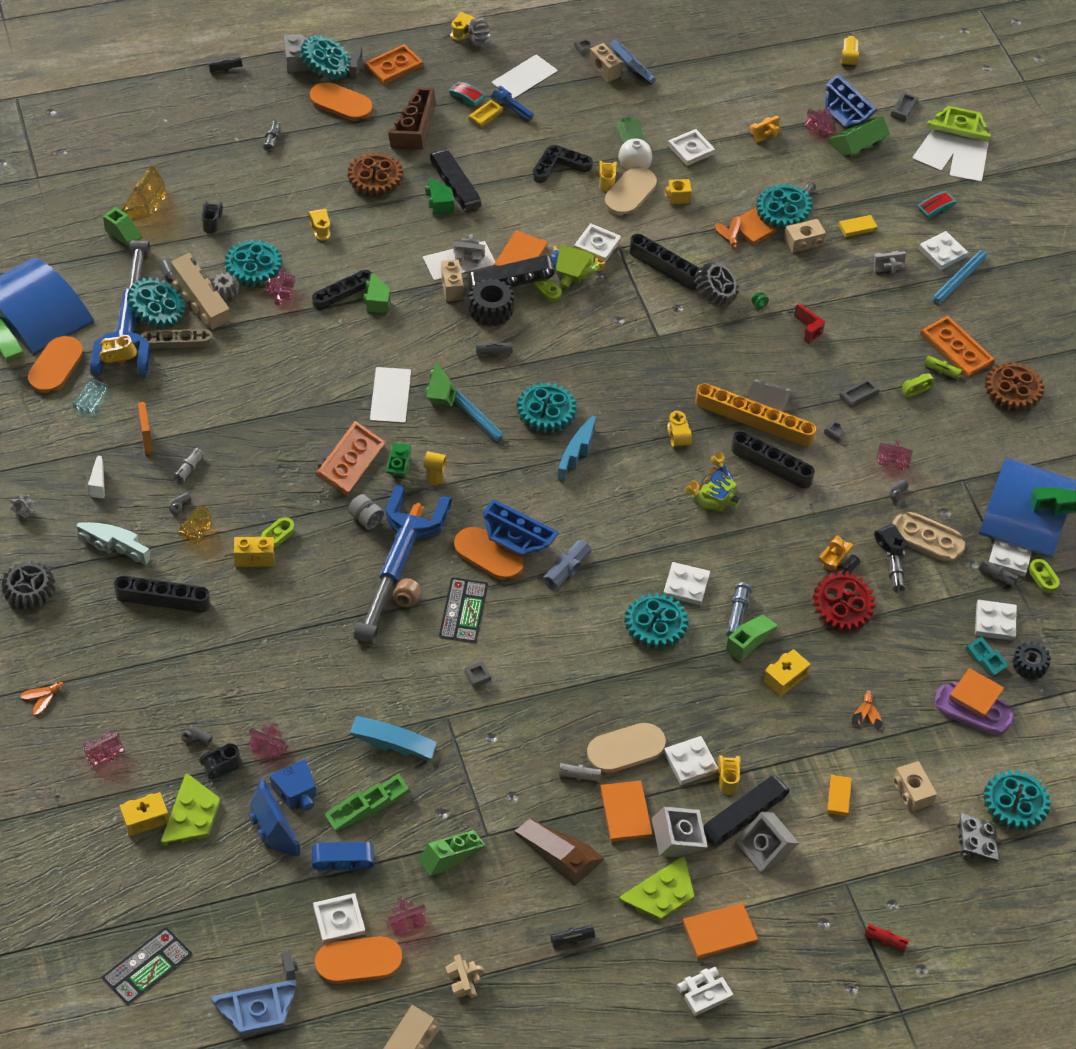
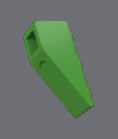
M761 615L741 625L728 637L726 652L742 662L778 625L765 615Z
M472 830L428 843L418 861L428 874L432 876L445 872L484 848L485 844L475 831Z

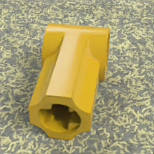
M849 36L844 39L841 64L857 66L859 59L858 40L854 36Z
M428 451L424 460L426 480L430 485L437 486L443 482L447 456Z

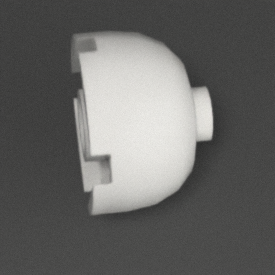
M630 139L621 146L618 160L620 165L626 170L632 168L647 169L652 163V150L644 140Z

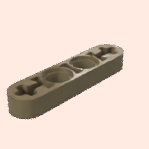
M207 329L145 331L141 334L149 342L150 349L208 347L213 342L212 332ZM166 337L172 338L171 341H164L163 339ZM183 337L191 338L188 341L181 340Z

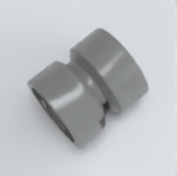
M365 494L354 498L348 507V513L356 520H359L360 524L368 530L375 528L384 516V511Z

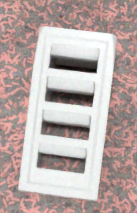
M98 456L91 473L88 489L90 497L103 499L105 496L104 465L102 456Z

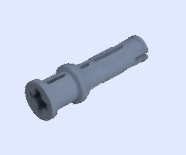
M740 582L735 586L736 594L732 598L733 610L726 632L728 637L741 626L744 611L749 606L748 598L753 589L747 583Z

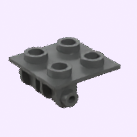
M960 813L957 827L959 829V844H961L960 854L963 858L969 859L972 854H977L998 861L994 823Z

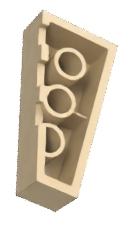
M187 253L171 261L173 289L177 288L176 292L182 294L184 302H188L195 314L198 313L203 323L213 330L230 321L229 307L217 291L214 292L209 279L203 278L201 268L198 264L194 266L192 263L193 257L190 253Z
M411 1005L384 1049H426L440 1028L435 1018Z

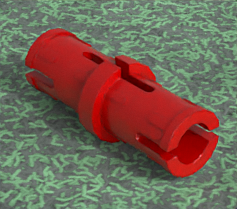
M868 924L864 937L882 943V946L886 947L888 945L904 953L910 940L891 933L892 931L889 929L886 931L871 924Z

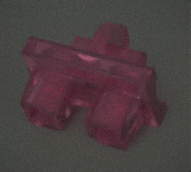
M825 108L824 111L819 109L817 112L809 109L805 127L813 130L818 125L820 126L819 133L827 137L830 132H835L836 121L833 120L834 116L830 115L829 108Z
M280 269L278 280L276 278L267 280L265 282V289L269 294L274 292L276 295L275 304L277 305L281 304V300L291 301L292 289L285 287L294 288L295 276L286 275V269Z
M896 440L895 445L880 443L876 458L879 465L886 466L889 462L896 463L895 467L904 471L910 464L913 450L899 446V440Z
M271 723L270 727L263 725L262 731L267 734L251 729L249 732L251 737L249 748L260 753L263 744L270 745L266 754L272 758L278 759L282 750H287L288 745L285 744L284 740L275 737L281 738L283 732L277 730L278 724Z
M108 731L102 734L100 740L96 742L90 740L84 743L83 749L89 765L93 766L105 759L108 762L114 761L113 755L123 751L124 747L117 731L114 733Z
M402 897L397 898L398 905L391 907L393 913L398 911L401 913L390 916L385 921L387 927L391 926L396 936L408 931L405 920L411 919L415 929L422 927L426 924L424 915L426 911L425 905L422 904L407 910V908L413 906L412 900L405 902Z

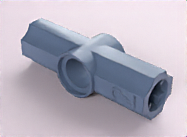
M578 540L567 553L563 552L558 556L555 565L543 577V581L549 588L557 589L568 576L572 577L576 574L580 564L591 553V547L584 540Z

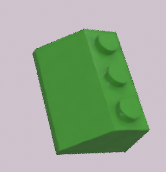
M879 116L853 125L827 138V141L843 156L850 155L852 157L859 154L861 149L866 150L873 147V143L877 144L885 141L884 137L890 135L884 116Z

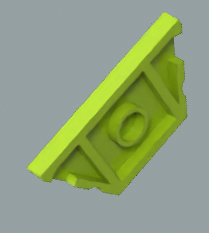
M947 106L935 116L934 120H929L926 127L987 142L990 141L991 134L986 131L987 126L983 121L981 113Z
M185 773L161 840L162 846H168L169 842L181 840V843L189 842L192 839L199 840L209 837L220 805V798L189 774Z
M682 856L621 895L619 902L623 905L627 903L635 907L636 911L648 914L659 922L694 900V892L685 857Z

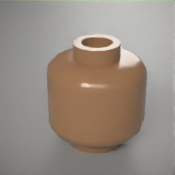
M402 579L398 582L393 592V598L402 607H412L421 595V587L415 580Z

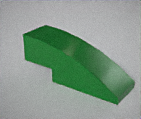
M1055 487L1032 489L1029 500L1033 511L1052 509L1054 515L1076 513V491Z

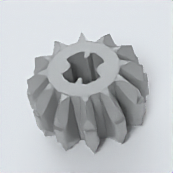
M474 18L468 23L469 39L474 46H484L490 40L489 25L483 18Z
M221 272V275L215 274L214 278H210L214 292L217 291L225 302L227 299L233 300L234 296H238L239 283L235 275L231 276L230 273L223 274Z

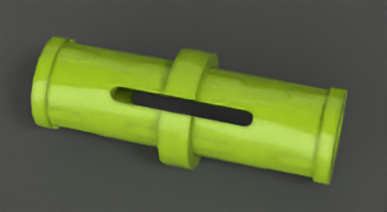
M931 356L927 357L924 366L938 371V374H945L956 380L959 379L962 369L949 365L947 361L942 362Z

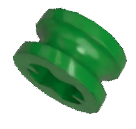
M760 291L752 296L751 302L757 309H761L768 304L769 298L763 291Z

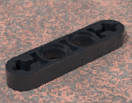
M361 270L316 291L312 295L313 306L323 309L366 289V282L370 281L371 274L373 273L369 270ZM347 284H354L355 286L352 287V288H349V287H347L346 285H347ZM332 291H339V292H340V293L337 294V295L331 294Z

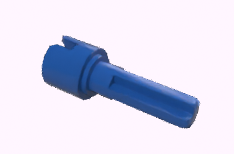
M498 86L500 92L497 90L493 91L491 99L502 107H509L527 121L533 118V112L513 99L512 93L507 89Z

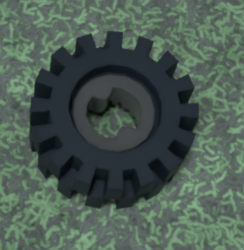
M1026 641L1023 645L1020 644L1012 662L1013 668L1016 667L1015 671L1017 673L1021 672L1020 676L1023 677L1025 674L1027 679H1030L1031 676H1033V679H1037V676L1041 678L1043 674H1046L1051 655H1049V650L1045 651L1046 647L1044 645L1039 647L1040 643L1037 642L1034 645V641H1030L1028 645ZM1033 657L1035 662H1030L1028 658Z

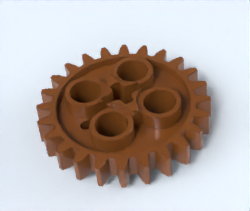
M372 152V155L366 153L365 157L359 155V159L354 158V162H350V167H348L349 184H352V188H357V192L362 190L363 195L368 192L369 196L373 193L377 197L379 193L385 196L386 191L391 194L392 189L397 190V186H401V181H403L402 164H399V160L394 161V156L388 158V154L382 156V152L378 155L375 152ZM378 164V170H376V175H375L376 165Z
M1012 361L1011 365L1005 362L1004 366L998 363L997 367L993 366L992 371H988L984 388L987 389L986 394H990L989 399H995V404L1000 402L1001 408L1006 405L1008 410L1014 407L1015 411L1018 408L1024 411L1025 407L1031 409L1032 405L1037 406V403L1041 401L1045 384H1042L1043 379L1039 378V373L1034 374V368L1029 370L1028 365L1022 367L1021 362L1015 365L1014 361Z

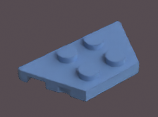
M613 40L609 44L614 49L612 52L618 58H621L628 68L630 67L635 73H640L651 84L655 82L656 78L620 42Z
M296 979L212 996V1003L240 1036L284 1027L296 990Z

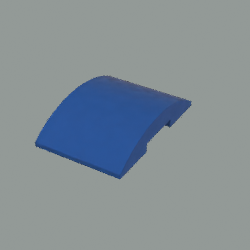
M31 258L0 275V318L12 329L13 335L33 356L43 351L53 339L70 336L94 322L90 312L71 286L45 262L37 258Z
M1006 457L986 510L979 535L1053 558L1067 514L1054 515L1052 509L1033 511L1029 498L1032 489L1038 487H1055L1075 491L1076 479Z

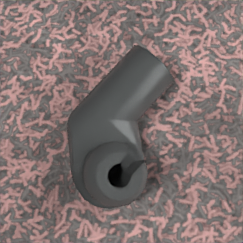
M905 479L890 486L889 497L892 501H899L902 498L901 491L909 487Z
M186 492L173 498L169 506L170 512L174 515L179 514L183 504L192 500L190 494Z
M199 728L187 729L181 733V739L186 743L201 741L209 745L213 739L211 735Z

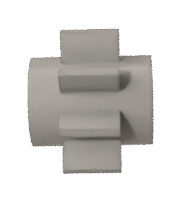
M18 494L17 499L11 500L13 505L10 510L16 513V517L23 515L26 518L29 517L28 512L32 513L35 511L33 509L35 501L30 499V495H26L23 498L22 494Z

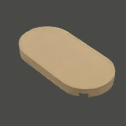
M632 168L626 171L605 195L607 210L618 216H623L627 213L628 215L633 214L655 190L657 182L655 174L645 168Z
M913 512L900 514L893 520L892 524L897 527L898 531L907 541L906 546L947 562L959 559L964 553L965 540L962 539L963 536L950 527Z
M639 723L597 736L589 743L587 760L594 769H601L604 773H613L657 759L662 754L666 743L665 735L660 728L649 723Z

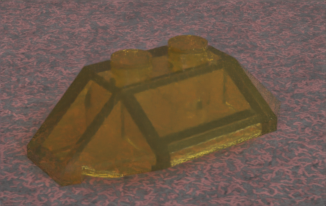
M151 165L133 189L126 205L121 209L132 221L150 217L158 209L160 202L166 198L165 182L158 166Z

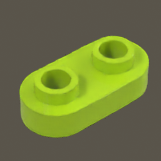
M549 278L533 282V288L546 301L550 303L560 301L562 290L553 280Z
M922 374L915 379L905 381L901 392L906 398L913 397L932 388L935 384V379L931 374Z
M287 517L280 518L264 530L261 537H274V548H276L294 533V522Z
M1033 560L1029 567V573L1039 588L1045 593L1056 592L1060 581L1045 560Z

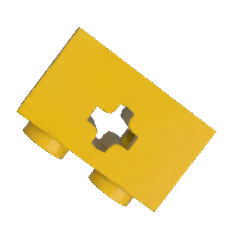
M234 537L235 567H274V537Z
M793 649L788 654L784 653L778 662L774 665L770 664L765 669L764 683L781 697L808 676L811 664Z
M160 792L148 794L143 798L130 800L120 805L121 816L129 836L168 823V811Z

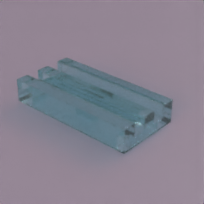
M91 378L73 402V408L77 409L79 407L81 411L86 410V413L90 414L108 389V385ZM88 394V397L85 399V401H84L83 403H81V402L83 401V399L86 397V395Z

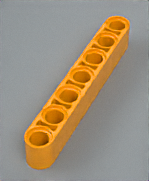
M704 383L697 387L695 403L701 408L802 446L813 444L816 427L811 422Z

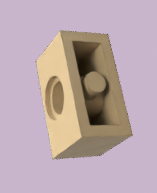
M604 43L590 48L589 64L607 83L621 77L622 61Z
M814 219L786 226L784 240L791 252L794 253L824 245L826 232L819 220Z
M459 259L441 261V280L445 301L463 300L464 285Z
M919 761L896 768L893 783L900 790L903 802L909 806L911 812L934 805L937 793Z

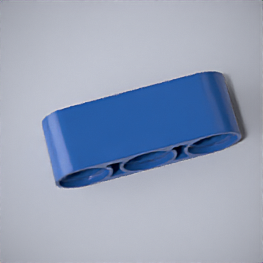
M369 842L317 843L312 846V868L318 871L367 870L374 866V846Z

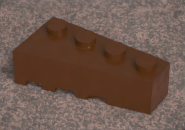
M418 87L408 101V106L402 110L401 117L396 119L395 126L388 132L391 148L424 149L436 106L434 88Z

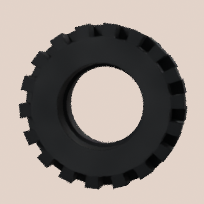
M484 279L481 280V283L477 282L475 286H472L469 293V312L476 322L480 321V324H487V326H498L499 323L504 324L505 320L508 321L514 310V292L511 290L510 285H506V282H500L498 279H488L487 281Z

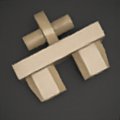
M458 954L454 956L455 962L446 966L451 980L459 976L461 978V981L452 984L453 993L457 998L469 995L472 999L477 996L472 979L475 984L480 983V976L484 974V969L482 966H476L474 961L468 963L470 967L468 968L467 962L462 960L461 955Z

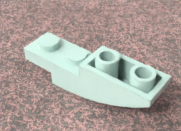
M88 522L76 525L79 539L94 545L100 551L103 550L110 554L115 549L118 553L125 554L135 562H140L144 565L150 561L149 548L139 544L138 535L133 532L101 523Z

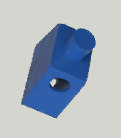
M305 759L270 775L271 788L289 808L298 805L301 806L303 811L313 808L314 803L311 799L316 797V786Z

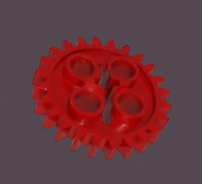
M841 571L838 572L837 576L833 572H831L829 577L825 575L823 581L819 580L813 591L815 593L812 599L815 601H813L812 606L817 607L814 613L821 614L819 620L825 619V626L829 623L832 624V630L835 626H838L839 632L842 631L843 627L847 632L850 631L851 627L857 631L858 625L863 628L865 622H869L870 616L874 613L873 609L876 606L875 603H872L876 597L870 596L873 593V589L867 590L869 583L862 584L863 578L857 580L856 574L850 577L848 571L845 576L842 575ZM845 588L851 589L852 592L846 591ZM827 594H832L835 598H830ZM853 605H858L860 609L854 608ZM835 611H840L843 615H838Z

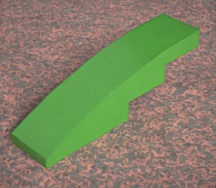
M0 319V355H3L6 362L24 356L15 337Z
M398 773L382 785L378 782L364 793L358 791L327 812L325 816L334 830L338 831L379 812L411 791Z

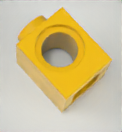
M669 180V185L665 188L666 198L669 197L670 204H690L692 193L690 180Z

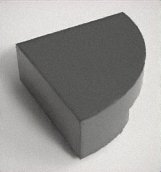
M589 37L574 42V47L581 56L587 54L590 50Z
M834 419L825 428L824 434L837 442L841 441L843 431L840 422Z

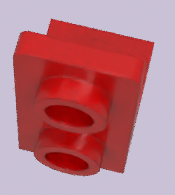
M798 303L795 307L794 317L807 325L804 331V341L807 344H811L823 334L825 321Z

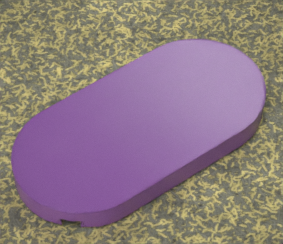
M951 682L938 688L935 695V706L945 717L993 735L1002 734L1011 727L1014 715L1010 710V706L1005 701L998 698L985 718H982L949 699L951 692L958 684L957 682Z

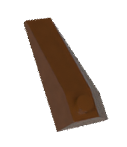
M530 818L515 830V834L574 886L604 861V858L588 844Z

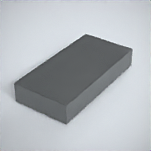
M359 44L355 46L350 63V79L357 78L363 58V48Z
M903 92L891 111V116L906 121L916 106L919 97Z
M867 378L840 392L839 397L852 408L878 395L880 389Z

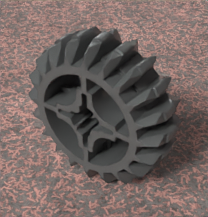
M713 260L704 263L697 270L696 280L694 281L697 284L696 289L700 291L699 295L703 296V300H707L708 305L712 304L714 307L718 306L719 308L731 304L739 293L737 290L739 285L736 284L738 279L734 278L735 273H731V268H726V264H721L720 261L716 262Z
M32 560L29 564H26L24 561L22 565L15 563V568H9L8 573H4V579L1 581V590L6 601H9L11 606L15 605L17 609L23 606L25 611L28 607L34 610L36 605L42 607V602L48 603L49 598L53 597V592L56 588L55 577H53L51 569L48 570V567L46 565L42 566L40 562L34 564Z

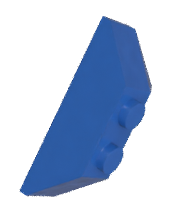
M837 74L826 84L825 108L845 128L865 122L877 111V108L841 75Z
M494 499L483 510L488 539L520 556L549 547L559 534V531Z
M265 779L260 780L250 803L251 813L248 816L251 824L257 826L258 836L261 842L265 841L268 848L294 856L300 855V843L295 837Z

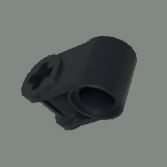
M204 201L202 226L206 233H214L218 230L223 213V203L212 204Z
M894 524L874 531L876 542L883 548L888 557L893 556L894 561H896L895 555L899 556L900 559L904 558V548L907 541Z
M228 743L201 756L199 762L207 770L208 778L216 779L222 774L240 766L241 758L237 745Z

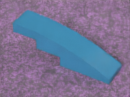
M592 416L570 441L558 468V480L565 481L568 468L576 469L579 456L588 455L595 429L596 416Z
M359 716L355 717L349 733L381 750L387 751L389 748L406 757L412 754L427 762L431 760L437 744L436 741L401 727Z

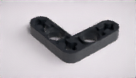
M550 145L533 169V180L538 183L546 182L558 163L582 172H588L592 169L593 159L588 155L558 145ZM566 157H573L574 159L567 160ZM550 162L551 165H544L543 163Z

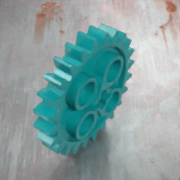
M316 35L313 37L309 36L303 42L300 51L302 54L301 58L305 59L304 63L309 64L308 68H313V72L317 71L319 76L323 74L325 78L329 76L331 80L334 77L338 80L339 78L343 79L350 71L351 57L347 56V51H343L344 47H339V42L335 44L334 39L330 41L327 36L323 39L321 35L319 37Z
M777 183L775 188L770 185V190L764 189V193H760V197L757 198V215H760V220L764 219V224L770 222V227L776 225V228L779 229L780 226H783L785 230L786 226L798 224L799 222L802 223L805 222V219H809V215L812 214V198L809 197L808 192L804 193V188L799 190L798 185L793 188L792 183L789 186H786L785 183L779 186Z
M252 239L251 243L245 240V244L238 242V247L233 245L232 250H228V255H225L226 260H224L226 272L230 273L231 276L235 275L236 279L239 280V284L246 282V286L252 283L254 287L256 283L262 286L263 281L269 283V279L275 280V275L279 276V271H282L283 265L278 248L274 249V244L268 246V241L262 244L261 239L258 242Z
M151 277L148 280L142 278L141 281L137 280L135 284L133 283L126 298L129 301L127 306L131 307L130 312H136L134 317H141L140 322L147 321V326L152 323L154 328L159 325L161 329H163L164 325L168 328L171 324L175 326L176 322L180 321L185 312V305H183L184 300L180 299L182 294H176L177 288L171 289L172 284L165 285V280L160 283L158 278L153 281Z
M540 382L539 386L533 384L532 389L527 386L526 391H521V396H518L517 414L520 415V420H524V425L530 423V429L537 427V432L541 428L544 433H546L547 429H550L553 433L554 428L561 431V426L567 428V423H572V418H575L577 406L576 400L573 399L574 395L569 394V389L563 391V385L558 388L557 383H554L553 386H550L549 382L546 385Z
M656 592L655 597H652L648 593L647 598L640 595V601L634 599V603H630L629 608L626 609L625 629L628 630L629 636L633 635V641L640 640V646L646 643L649 649L651 645H654L655 650H657L658 645H661L663 649H665L666 644L673 647V641L678 644L680 638L683 639L684 634L687 633L688 613L684 612V606L679 607L680 601L673 602V597L666 599V594L659 597L658 592Z
M1009 769L1007 774L1003 771L1000 772L999 776L994 774L993 779H989L984 789L983 799L985 800L984 806L988 807L987 814L993 813L992 820L998 818V825L1006 823V829L1012 825L1015 831H1017L1018 827L1025 831L1027 826L1030 829H1033L1035 824L1040 826L1050 811V793H1045L1047 786H1040L1042 780L1034 781L1035 775L1028 777V771H1025L1022 775L1019 769L1014 774ZM1020 786H1022L1023 790L1019 798L1018 805L1016 807L1015 813L1012 814L1011 809L1014 804L1018 789Z

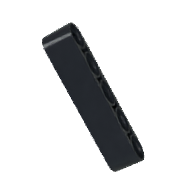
M445 148L430 153V161L445 185L451 188L452 195L464 212L480 208L482 203L479 194L449 150Z
M642 234L631 236L629 253L633 257L688 289L698 290L696 289L697 284L694 281L696 280L695 275L699 267Z
M544 255L471 272L467 276L470 291L472 286H475L477 282L481 283V280L484 279L485 281L488 279H498L500 282H506V285L515 287L552 278L555 270L551 257Z
M744 431L734 433L731 444L732 453L800 488L807 489L812 486L815 474L813 466Z
M119 576L114 581L116 598L123 602L193 612H206L211 605L208 589L201 586L131 576Z
M776 775L770 776L709 820L703 826L706 838L715 847L720 846L752 823L761 812H767L789 794L790 789Z

